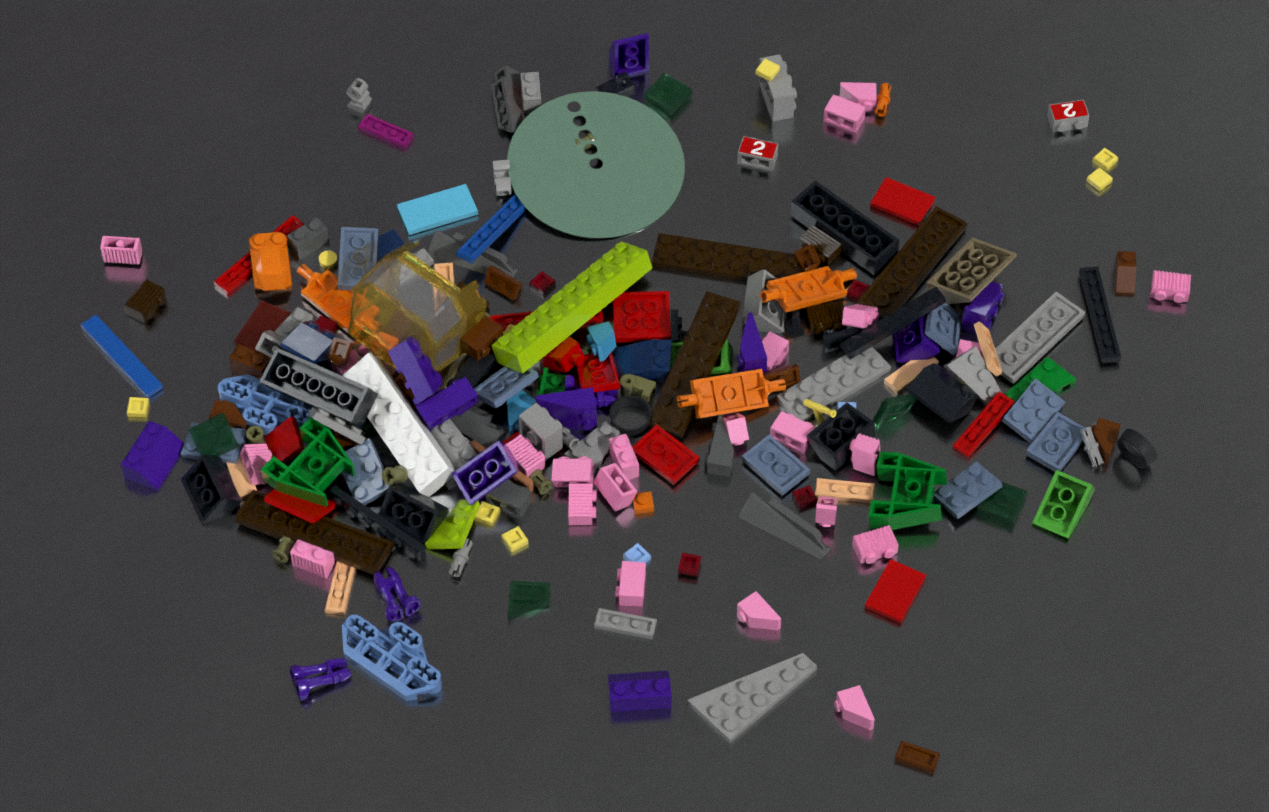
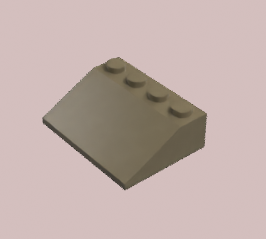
M972 238L927 282L928 289L931 290L937 287L945 296L947 304L971 302L1017 257V254Z

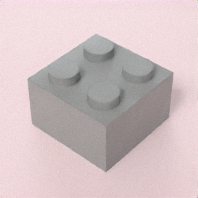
M535 403L519 415V434L531 440L533 447L544 454L545 461L563 448L562 424L559 420H554L546 408L540 407Z

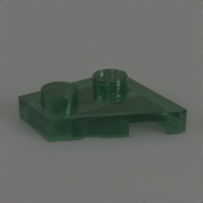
M910 394L885 398L872 419L875 422V430L879 428V424L882 421L886 420L889 423L897 417L906 414L916 398Z
M510 581L508 619H514L548 605L551 584L547 582Z

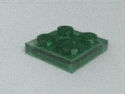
M663 73L643 94V100L672 116L693 94V89Z
M224 413L189 429L200 456L203 454L221 456L239 447Z
M1002 482V488L979 503L977 512L1014 525L1028 491Z

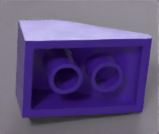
M648 33L613 41L609 50V65L614 78L624 71L628 76L649 71Z
M752 312L748 313L740 345V355H737L739 364L737 366V373L762 369L763 372L767 371V355Z
M593 387L535 396L536 403L540 407L546 408L549 415L554 420H559L562 427L578 431L597 428V406Z

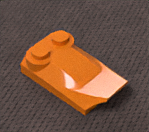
M280 232L259 233L250 237L249 249L254 290H286L287 287H292L286 235Z

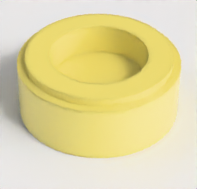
M327 250L319 255V264L324 269H332L338 263L337 255L333 251Z

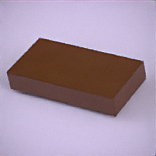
M901 740L894 761L934 774L940 753Z

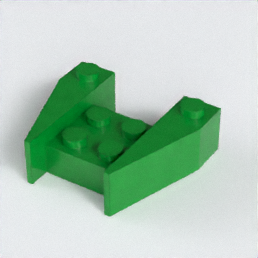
M310 417L299 428L302 440L309 444L289 466H286L273 456L261 469L263 481L277 491L327 507L328 501L323 491L343 470L353 477L356 476L354 464L330 429Z
M879 451L877 462L879 481H894L891 501L871 500L868 515L870 529L876 530L877 528L889 525L892 530L942 520L941 505L932 503L935 484L948 485L946 469L898 452Z

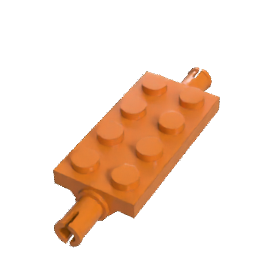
M305 264L299 266L297 274L306 279L308 283L301 290V296L331 320L337 322V325L352 337L365 327L373 334H377V331L379 333L382 332L384 327L375 321L380 315L379 309L355 290H338V277L328 269L324 273L313 272Z
M826 266L771 280L766 285L768 290L760 292V299L763 300V303L777 300L785 312L846 297L848 292L844 288L843 283L856 279L857 273L854 271V268L844 271H831Z
M762 369L691 380L692 394L677 396V401H685L677 404L679 408L694 405L697 419L764 408L769 406L768 395L771 392L785 391L786 385L779 386V384L786 382L783 378L773 381L766 380Z

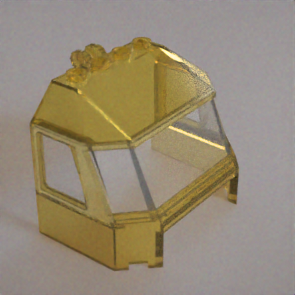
M420 240L412 243L403 244L386 254L352 287L348 310V334L370 349L367 354L378 355L383 365L386 361L395 369L396 367L388 351L399 342L412 336L413 339L419 342L420 349L424 355L430 358L434 370L439 371L466 354L461 350L460 338L484 318L487 303L485 298L479 295L477 290L479 285L476 280L460 289L410 253L408 250L420 244Z

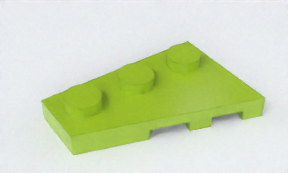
M460 500L425 543L427 549H462L480 507L479 501L469 505L467 500Z

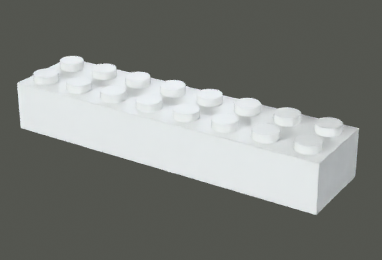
M368 353L342 375L369 387L378 394L367 417L399 464L406 468L409 479L419 493L430 497L453 477L452 473L456 471L455 467L378 357Z

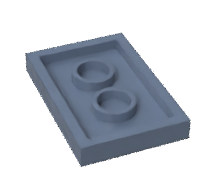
M947 303L927 314L925 334L952 355L958 351L961 314Z
M505 366L475 387L474 390L478 395V400L497 408L512 396L518 394L523 388L530 385L539 376L537 371L531 368L522 374Z
M1035 378L1001 421L1032 444L1053 416L1065 404V401Z
M1057 412L1026 450V455L1054 472L1056 470L1061 471L1083 443L1079 431L1084 429L1086 436H1088L1086 428Z
M191 423L181 456L183 459L198 460L203 454L221 457L224 464L226 462L237 464L240 452L247 438V430Z
M770 434L742 455V461L782 496L810 474V469Z
M367 439L362 445L358 444L347 450L345 453L354 464L356 476L353 477L345 470L342 473L353 498L366 505L386 494L390 485L384 483L382 479L384 467L372 440Z
M976 461L948 481V485H943L934 492L933 499L955 518L959 519L1002 488V482Z

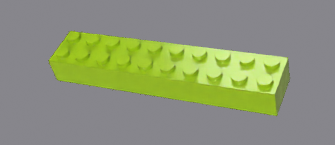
M622 241L617 243L615 247L591 264L590 267L492 344L497 363L522 374L652 269L647 250Z

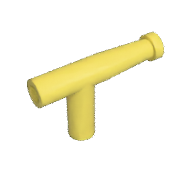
M809 399L804 400L803 405L813 409L818 424L825 421L822 413L832 418L836 416L835 410H831Z

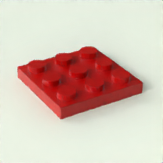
M669 291L623 292L613 300L616 343L643 342L651 339L671 340Z

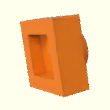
M651 491L636 493L633 499L635 514L654 512Z

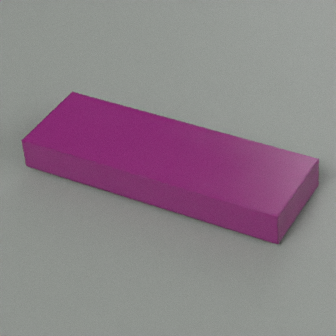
M366 114L358 125V130L402 149H405L414 138L412 132L370 114Z

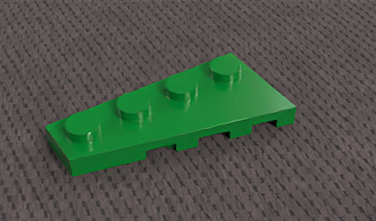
M1047 357L1004 395L1016 403L1035 378L1055 393L1061 391L1067 385L1075 384L1076 378Z

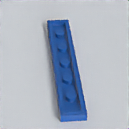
M516 194L456 251V257L472 264L526 210Z
M97 315L81 324V328L147 398L163 389L159 380Z

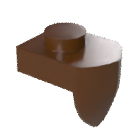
M812 243L794 251L802 271L808 272L819 267L821 260Z
M334 337L330 350L327 353L328 359L335 366L346 364L353 343Z

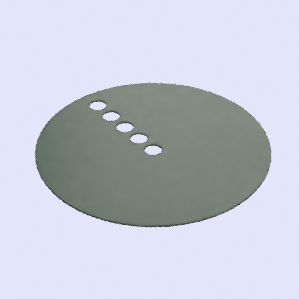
M607 92L572 93L555 98L539 106L522 121L515 131L507 155V160L510 163L508 176L511 179V186L524 207L546 225L561 232L585 238L624 236L654 223L675 202L680 193L685 174V161L681 144L668 123L646 105L626 96ZM571 102H577L581 108L577 112H571L567 106ZM577 116H582L586 119V123L583 126H576L573 123V119ZM587 130L592 134L595 141H591V139L581 140L578 134L580 131ZM576 138L579 140L581 145H577L575 141ZM586 145L596 146L597 152L593 155L586 154L584 152ZM592 159H599L602 161L603 166L599 169H593L589 163Z

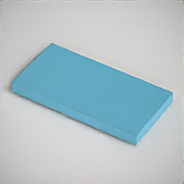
M466 184L397 204L398 212L408 235L478 215V210Z

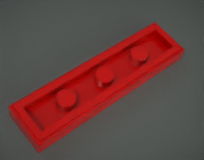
M999 391L952 445V449L968 459L1013 407L1015 401Z

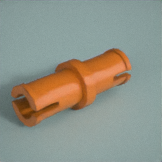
M888 83L880 85V91L876 97L875 114L878 113L877 116L880 117L886 115L887 105L890 103L889 95L892 87Z

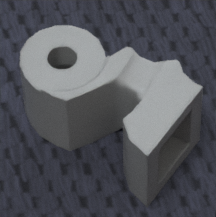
M356 78L347 89V96L351 98L347 107L363 113L372 100L369 96L370 92L367 91L368 84L364 80Z
M509 160L493 161L497 196L511 195V179L508 176V170H510Z

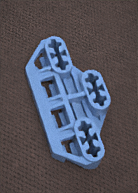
M242 375L222 379L218 384L220 401L226 400L234 403L247 422V427L259 426L263 430V437L290 416L296 418L299 428L311 417L309 412L312 407L269 389L259 382V378L254 376Z
M359 615L347 617L346 621L342 624L345 659L405 701L417 700L418 694H435L441 690V674L428 663L423 647V639L420 634L402 622L393 623L389 629H377ZM347 642L355 646V649L347 645ZM367 651L370 652V653L368 654L369 657L372 658L373 660H375L377 663H376V664L373 663L371 660H369L368 658L364 657L363 655H364ZM388 666H390V667H391L390 672H392L393 674H395V675L398 676L399 678L396 679L394 676H392L391 674H389L388 672H386L385 669H386ZM410 681L413 682L412 687L415 688L413 690L406 686Z

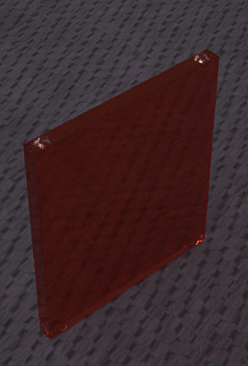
M261 301L233 341L234 344H241L261 353L255 347L262 333L268 330L274 332L291 313Z

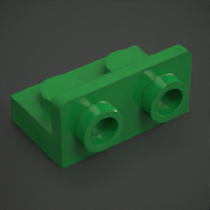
M544 367L543 374H539L538 385L541 386L540 389L536 390L535 396L564 392L566 375L549 374L548 368Z

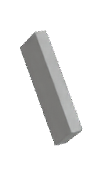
M598 608L594 628L653 640L657 619Z

